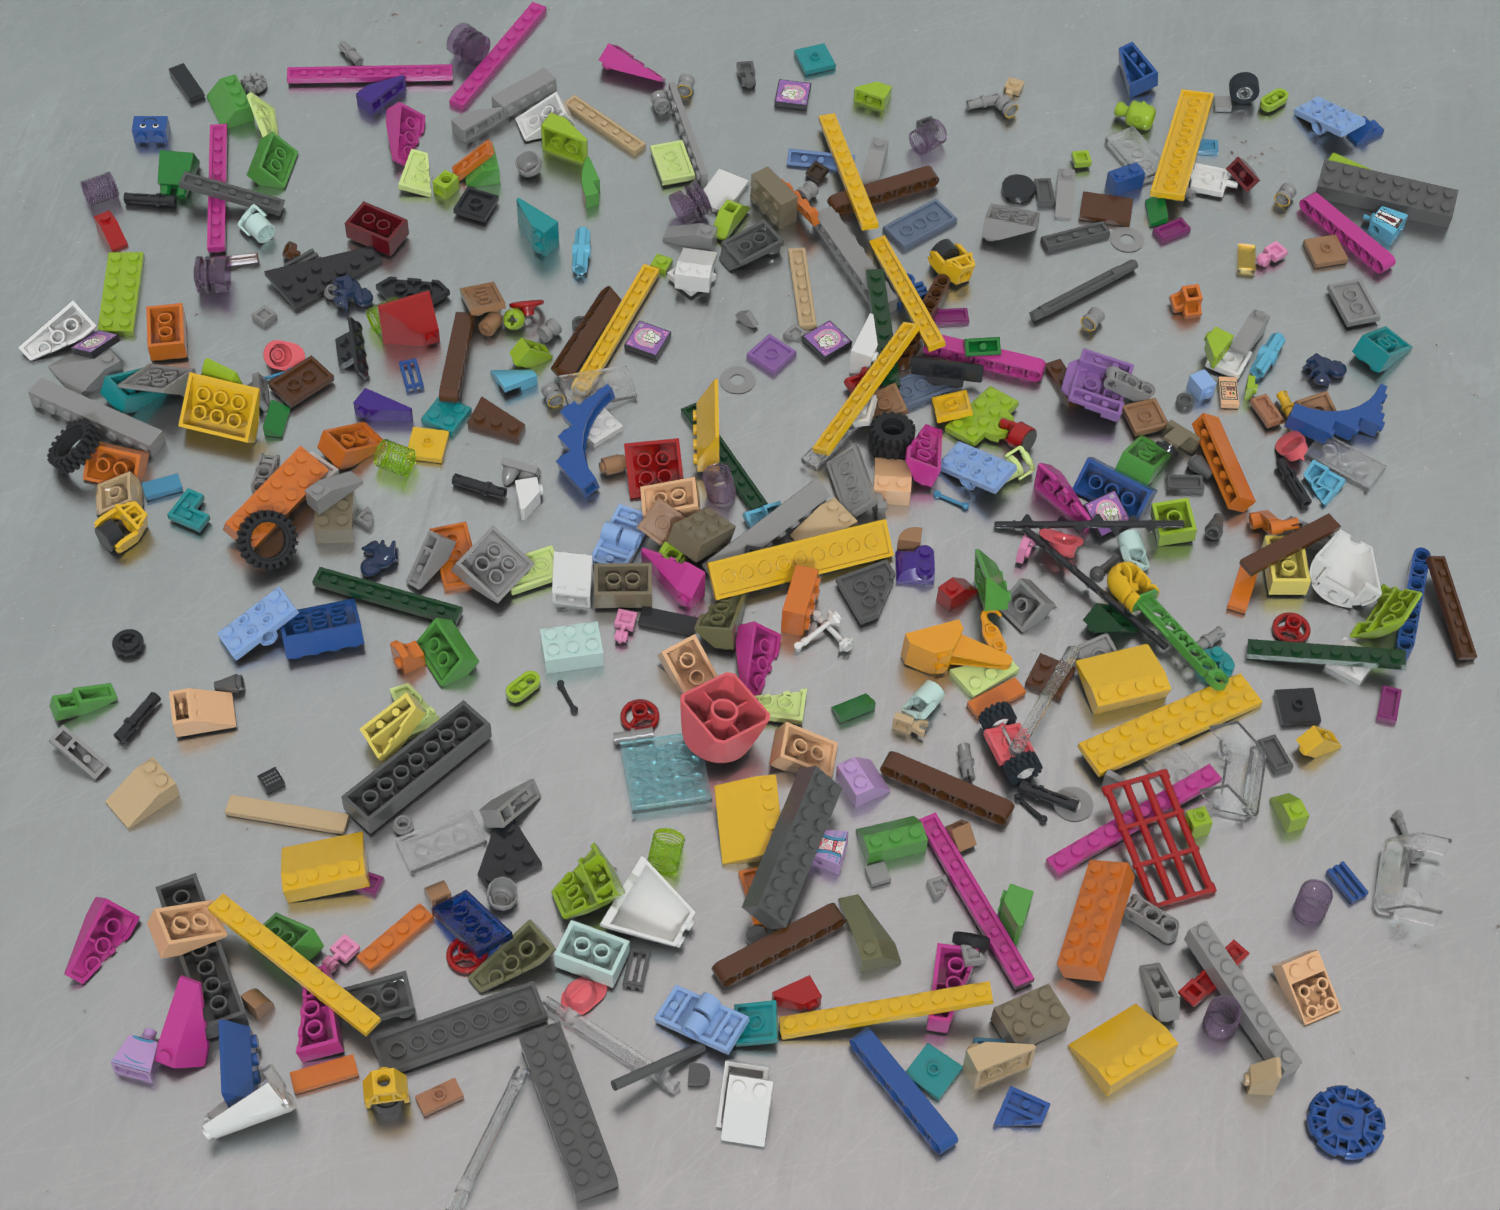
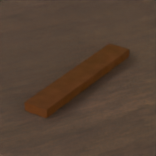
M1328 513L1242 558L1239 564L1250 576H1253L1339 531L1341 525Z
M1428 556L1426 562L1457 659L1474 660L1477 658V654L1445 556Z

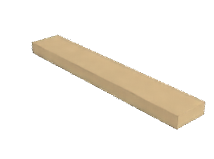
M576 95L565 101L572 114L633 156L646 148V143Z
M788 248L798 326L804 330H814L817 328L806 250L805 248Z
M230 795L225 809V815L341 835H345L350 818L349 814L237 795Z

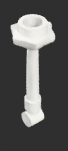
M829 610L827 621L808 636L802 638L800 642H796L794 644L795 651L800 652L803 646L810 643L809 641L830 624L839 627L842 620L841 616L836 611L832 612Z
M814 611V621H817L820 625L827 621L821 616L820 611ZM831 625L826 628L839 640L838 650L840 652H848L853 648V637L843 638Z

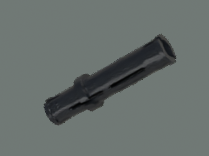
M125 192L123 196L125 204H150L161 207V205H177L176 195Z
M1286 458L1279 459L1276 462V466L1281 471L1283 480L1287 481L1301 507L1309 506L1312 500L1297 478V472L1291 468Z
M457 473L452 477V485L483 493L487 497L490 495L502 500L506 498L507 488L496 486L492 482L479 481Z
M151 692L130 717L125 718L124 724L113 734L114 738L124 743L128 736L139 728V724L161 701L160 696L155 692Z
M1022 780L1018 792L1035 797V800L1039 801L1040 799L1068 809L1074 813L1079 805V800L1048 790L1043 785L1038 786Z

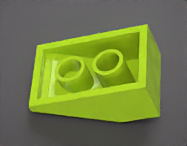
M550 113L541 125L542 150L584 164L585 159L588 157V140L566 118Z

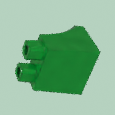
M159 150L157 183L160 186V193L162 195H171L172 189H177V197L187 198L189 190L179 188V182L184 171L196 174L200 161L194 153Z

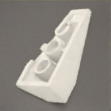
M72 301L18 348L30 361H33L84 339L97 326Z

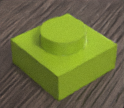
M1088 150L1072 151L1071 158L1075 168L1091 167L1092 160Z
M657 253L650 266L659 268L660 273L666 275L673 264V258Z
M1248 375L1244 400L1250 401L1253 394L1257 393L1258 384L1255 383L1256 376Z

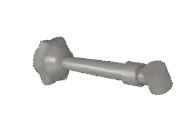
M1397 810L1392 814V818L1396 820L1409 848L1405 858L1413 864L1419 863L1425 854L1421 849L1414 848L1405 826L1406 823L1402 818L1403 812Z

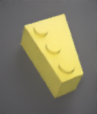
M406 692L362 726L360 731L377 758L385 762L402 748L426 713L418 700Z

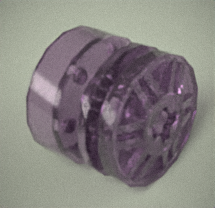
M465 22L458 24L451 31L447 39V50L472 67L480 64L490 49V39L488 36Z
M696 181L691 182L690 187L688 185L684 186L685 194L677 190L669 195L672 209L683 225L696 222V214L703 218L705 214L712 212V207L706 193Z
M202 256L196 257L194 282L197 293H204V291L211 293L213 285L216 293L230 292L231 265L228 256H215L213 264L210 256H206L205 259Z

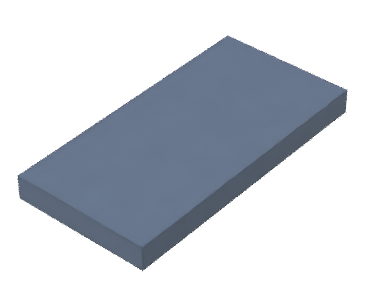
M935 198L883 226L882 231L905 251L957 223V218Z
M909 374L900 378L901 386L899 391L907 409L910 410L931 402L932 397L961 390L962 387L934 386L931 383H927L928 376Z

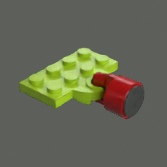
M989 386L970 403L973 416L952 420L945 426V432L972 447H975L986 437L995 442L1003 439L1012 448L1022 446L1025 451H1029L1037 437L1035 428L1022 421L1014 422L1011 413L1019 406V401L992 386Z

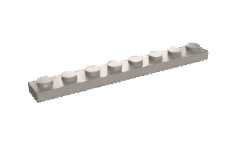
M670 82L669 90H666L668 100H670L671 110L675 112V122L679 123V133L683 134L682 140L684 145L687 146L688 156L691 157V165L695 169L696 181L699 180L701 187H705L708 184V173L676 83Z

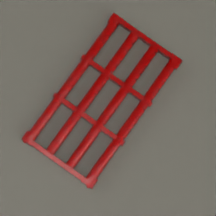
M1167 769L1101 787L1104 797L1108 800L1118 825L1117 830L1122 835L1133 863L1132 868L1137 873L1147 901L1159 909L1217 892L1199 852L1200 848L1196 845L1185 818V811L1181 808L1171 784ZM1161 778L1174 811L1163 814L1150 783L1151 779ZM1142 782L1155 817L1144 819L1131 785ZM1122 787L1137 821L1127 825L1112 791ZM1177 817L1189 848L1178 851L1166 819ZM1158 822L1170 854L1159 856L1148 829V824ZM1138 827L1152 858L1142 862L1128 831ZM1192 854L1206 889L1194 891L1181 856ZM1173 859L1187 893L1186 895L1175 896L1162 862ZM1153 864L1168 900L1159 903L1156 901L1143 868Z

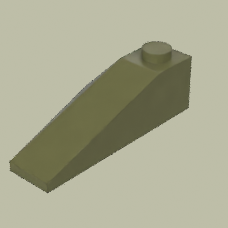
M749 592L719 599L715 605L711 604L708 607L709 611L705 614L702 613L698 617L694 627L695 632L714 648L734 649L738 625L742 623Z
M859 894L838 898L842 914L846 919L845 924L860 972L901 964L895 942Z
M529 919L467 978L480 993H483L542 964L556 951V948L542 929Z

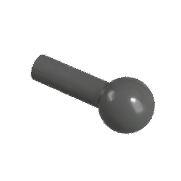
M1116 553L1101 566L1093 567L1090 570V577L1097 581L1102 580L1105 572L1121 560V557Z

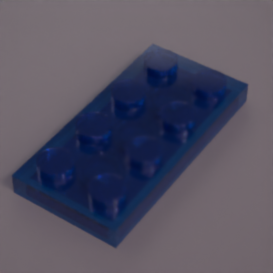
M464 890L431 908L432 915L477 958L513 939L512 931L468 890Z

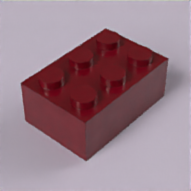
M364 201L345 222L347 238L365 246H372L375 250L389 256L395 252L409 235L407 219Z

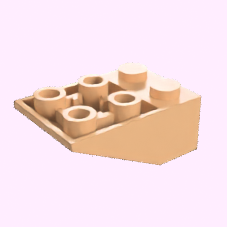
M192 688L169 691L172 723L176 737L237 727L232 693Z
M1318 950L1305 951L1272 965L1280 988L1304 1025L1341 1010Z

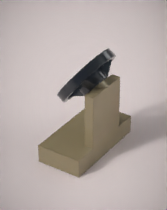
M1170 420L1163 433V440L1165 441H1157L1156 445L1176 457L1179 456V453L1175 451V447L1177 449L1181 447L1193 455L1198 448L1201 438L1175 421Z

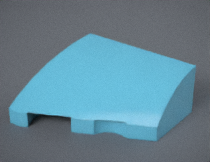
M1314 459L1303 473L1305 479L1324 506L1328 505L1346 483L1345 478L1333 473L1327 466Z

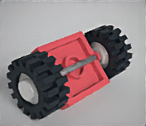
M1002 701L1001 704L1000 702H996V705L991 704L990 708L986 707L985 711H981L978 720L984 730L983 735L998 765H1004L1003 769L1013 785H1020L1022 780H1033V777H1037L1038 773L1042 772L1041 769L1043 767L1020 722L1016 723L1017 717L1009 702Z

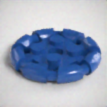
M1347 1085L1327 1087L1326 1091H1320L1316 1094L1308 1106L1310 1112L1307 1115V1126L1311 1136H1314L1318 1141L1317 1145L1334 1157L1339 1155L1346 1160L1362 1159L1369 1152H1375L1383 1142V1130L1386 1129V1123L1381 1108L1375 1105V1100L1370 1095L1358 1088L1356 1090L1348 1088ZM1347 1097L1354 1098V1100H1349ZM1331 1098L1335 1101V1103L1331 1104V1102L1328 1099ZM1368 1108L1370 1113L1366 1115L1362 1109ZM1323 1112L1325 1113L1324 1117L1319 1116L1318 1113ZM1348 1117L1352 1121V1125L1343 1124L1341 1118ZM1369 1126H1372L1374 1128V1131L1369 1130ZM1326 1129L1327 1136H1324L1321 1131ZM1361 1139L1365 1142L1363 1146L1359 1143ZM1339 1142L1347 1143L1346 1148L1340 1147Z

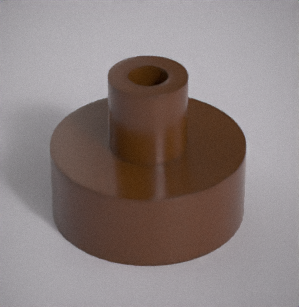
M289 241L284 247L282 256L291 260L294 256H299L301 252L297 250L296 243Z

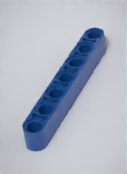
M1422 547L1414 550L1409 562L1404 588L1419 591L1422 593V596L1404 625L1397 629L1393 649L1406 650V660L1409 659L1415 644L1428 573L1426 558L1431 556L1430 552Z
M865 1028L849 1039V1043L855 1053L936 1153L941 1155L958 1143V1137L953 1129L871 1029Z

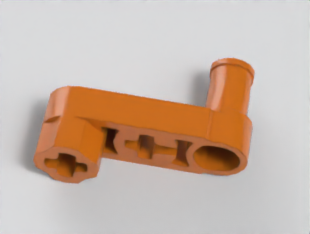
M1269 510L1252 512L1248 516L1251 529L1262 528L1269 535L1282 534L1283 531L1299 529L1297 517L1281 520L1277 519Z

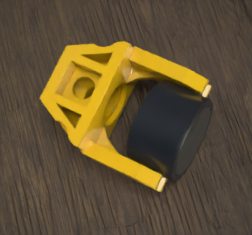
M943 239L936 243L929 252L930 256L927 257L929 264L939 275H947L950 281L956 285L969 281L975 268V261L972 258L973 253H968L961 244H953L950 239Z
M136 501L116 504L113 509L100 516L94 522L95 534L108 551L112 552L115 550L117 553H122L139 542L148 526V514ZM117 519L130 532L126 537H124L122 531L114 522Z
M380 1067L377 1070L371 1071L362 1081L365 1107H373L382 1116L394 1115L401 1110L404 1103H410L407 1076L395 1068Z

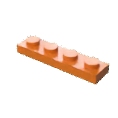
M781 178L798 196L797 211L814 227L820 222L817 217L819 216L817 209L811 207L807 199H803L797 190H793L789 182L786 183Z
M417 904L356 956L357 960L372 973L434 920V916L423 905Z

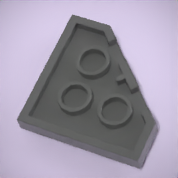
M886 559L836 577V584L860 625L878 619L894 581L895 572Z

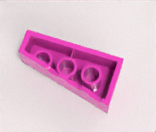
M937 943L931 991L968 984L975 966L964 967L961 946ZM957 1010L928 1015L926 1030L948 1033Z
M326 965L317 967L333 980L332 974ZM303 987V1004L300 1010L301 1022L298 1028L299 1040L296 1046V1054L299 1059L304 1063L344 1052L339 1015Z

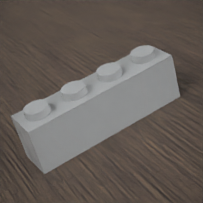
M542 68L491 96L492 108L502 107L504 119L557 91L556 78L548 70Z

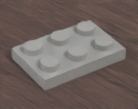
M1361 278L1328 284L1327 290L1347 327L1380 320L1381 315Z

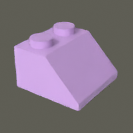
M853 757L837 764L836 779L855 808L890 792L889 787L870 759Z

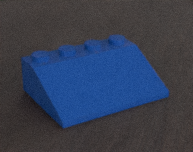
M354 598L297 609L299 614L281 627L287 659H299L306 655H318L325 651H338L341 648L358 647L360 644H365Z

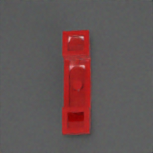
M1234 939L1225 947L1238 967L1250 954ZM1203 970L1196 978H1192L1178 991V994L1195 1007L1217 988L1205 970Z

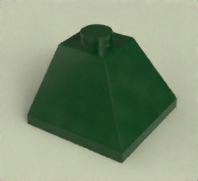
M1096 603L1083 619L1087 624L1086 628L1094 634L1137 633L1139 631L1109 604Z

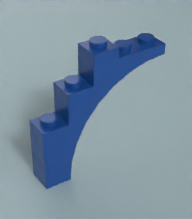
M608 384L599 388L589 398L584 399L581 404L578 405L573 401L560 411L564 422L569 428L563 430L558 435L561 445L566 449L567 453L561 455L556 460L559 470L584 498H587L600 488L597 479L588 467L586 448L590 429L596 418L615 399L613 390Z
M1380 384L1375 394L1368 401L1348 410L1322 411L1295 403L1284 427L1298 431L1302 435L1322 444H1325L1328 438L1332 439L1334 434L1348 441L1352 435H1357L1358 431L1374 437L1377 431L1381 432L1385 425L1383 421L1385 414L1381 412L1383 406L1380 405L1384 404L1388 394L1385 393L1387 386Z

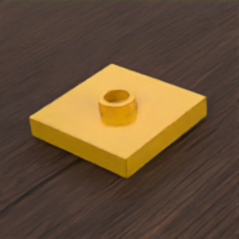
M967 390L932 397L937 423L973 416Z
M413 427L405 455L406 459L442 463L450 436L449 431Z

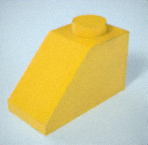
M1315 725L1296 739L1300 745L1298 747L1300 752L1305 756L1313 758L1342 747L1332 731Z

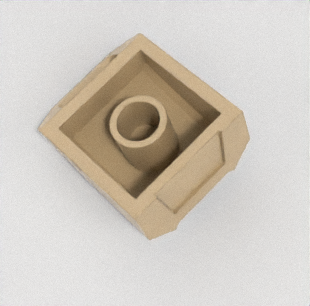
M129 471L98 484L96 490V514L103 515L113 509L116 504H125L136 501L143 507V488L139 479Z

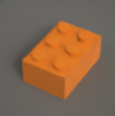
M183 303L146 306L147 347L151 361L186 358L187 334Z
M796 565L782 609L781 632L803 637L805 630H809L811 624L810 616L815 611L816 604L814 603L815 600H818L820 594L821 578L818 577V569Z

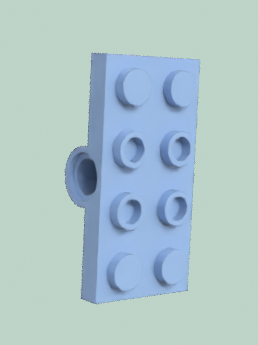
M1319 96L1294 109L1295 116L1312 123V129L1317 135H1322L1329 131L1339 137H1343L1365 125V118Z
M960 441L941 460V472L958 478L965 488L974 490L977 486L994 494L1018 470L1016 464Z
M622 504L618 505L609 522L606 521L602 527L600 540L591 554L593 556V565L597 563H631L646 535L636 528L643 519L642 511Z
M279 586L217 634L237 661L259 643L264 646L273 644L278 638L276 630L299 614V612Z
M679 985L674 986L654 1017L656 1023L729 1055L750 1021L749 1016L722 1005L712 994L704 992L702 995H699Z

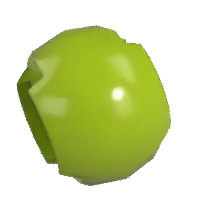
M508 309L503 316L504 325L510 330H519L525 323L524 313L520 309ZM513 316L515 319H517L515 323L514 320H511V317Z

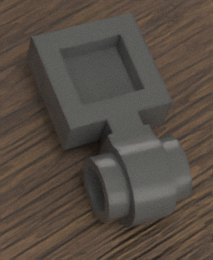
M753 61L737 62L736 68L738 76L741 78L742 87L752 88L756 86Z

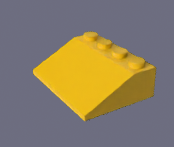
M189 372L178 426L242 442L255 443L259 426L260 388Z
M714 379L697 401V410H693V421H697V424H693V435H697V439H693V450H697V453H693V463L697 464V472H719L718 379Z
M1148 644L1075 661L1093 715L1166 698L1171 691L1165 670Z
M776 775L754 776L715 785L722 865L761 862L780 816Z
M363 831L282 848L281 880L287 902L293 903L370 887Z
M1135 1003L1068 1044V1048L1107 1097L1175 1055L1179 1043L1163 1024Z

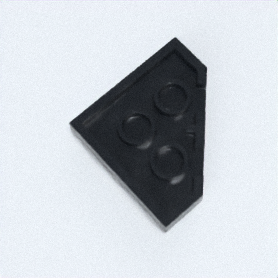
M390 276L376 284V290L388 302L429 290L434 305L450 295V290L440 280H432V282L422 281V279L418 278L399 280L397 277Z
M514 819L504 828H493L477 874L478 880L486 892L490 882L495 878L503 876L515 881L542 867L541 860Z

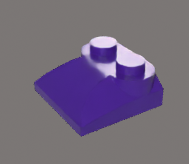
M921 545L916 550L895 551L896 584L934 585V550L930 546Z

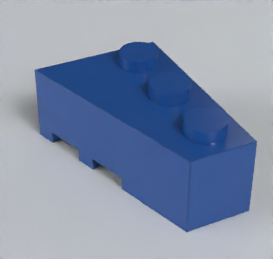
M1132 41L1120 47L1119 65L1129 99L1158 86V71Z

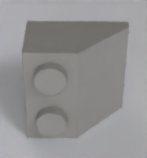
M1020 578L1010 590L1011 602H1008V609L1001 610V612L1021 632H1025L1042 621L1056 604L1031 580Z

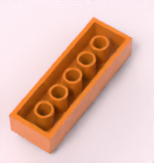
M300 445L225 522L223 531L236 541L238 539L237 530L240 531L241 528L239 525L244 523V519L251 516V513L260 510L276 511L286 515V518H288L306 499L305 490L317 481L326 478L329 469ZM271 522L261 523L253 530L251 546L254 551L278 528L276 524Z
M1089 860L1057 961V965L1064 978L1104 981L1135 878L1129 863Z

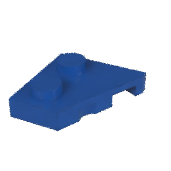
M1010 1086L995 1119L994 1126L1042 1125L1051 1103Z

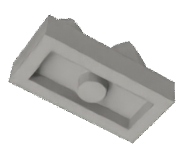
M256 372L252 374V382L247 386L260 388L259 407L265 412L270 405L268 384L262 375Z
M505 457L502 459V480L504 486L512 483L518 473H520V479L533 477L539 479L541 471L537 466Z

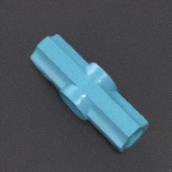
M586 227L576 229L575 242L572 245V272H575L577 275H583L587 272L588 259H590L591 233Z
M1279 332L1272 333L1266 344L1262 345L1259 349L1256 360L1249 371L1257 379L1263 378L1270 366L1275 364L1279 351L1286 340L1283 334Z

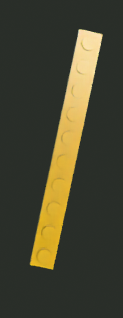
M835 113L820 115V126L861 230L878 228V220Z
M883 235L870 240L869 245L882 269H884L911 321L919 325L920 330L918 333L928 351L931 352L946 346L944 338L886 236Z
M643 264L571 385V391L586 396L589 395L660 274L659 268Z
M908 322L901 324L812 447L814 453L827 456L831 454L920 330L918 324Z
M224 893L208 907V911L365 1037L381 1022V1018Z
M990 981L781 1016L779 1017L782 1040L994 1004Z

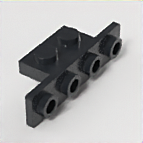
M350 317L348 318L349 332L335 339L338 364L342 369L354 364L355 371L366 380L369 378V367L366 362L367 354L364 349L363 328L359 321H355Z
M913 356L911 374L928 376L927 383H931L934 386L947 385L951 388L963 387L964 381L981 383L984 366L979 364Z

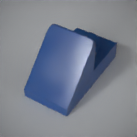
M1363 116L1365 118V125L1350 132L1347 136L1356 145H1359L1382 135L1384 129L1375 120L1369 121Z

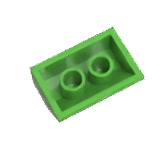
M236 74L220 78L206 95L219 124H227L228 129L255 121L246 93Z
M272 131L260 139L246 176L260 186L283 189L288 181L298 151Z
M975 549L974 583L984 610H1007L1008 602H1011L1010 590H1007L1006 580L1003 581V572L999 570L997 563L980 549Z
M435 618L416 641L424 653L425 663L441 687L469 675L479 663L478 658L452 620Z
M915 816L856 829L867 865L923 853L927 849L928 838L922 822Z

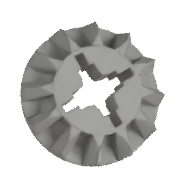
M250 73L249 76H244V79L240 80L245 93L252 92L257 94L267 87V81L264 76L257 73L255 75Z

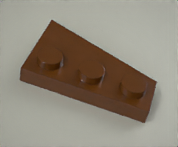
M482 396L467 422L469 428L519 442L525 431L524 423Z

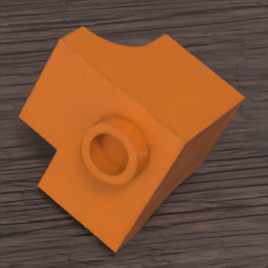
M1199 284L1182 286L1180 291L1170 295L1169 301L1173 313L1182 312L1184 319L1201 317L1203 297Z
M397 640L390 643L394 663L397 669L401 668L405 675L426 665L424 653L416 640L407 644Z

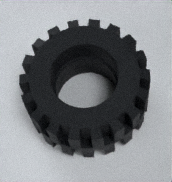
M884 412L882 415H877L870 424L868 439L870 449L873 450L874 454H879L881 458L886 457L889 460L890 458L897 460L899 457L904 458L907 447L915 438V424H913L911 419H908V416H903L899 412Z

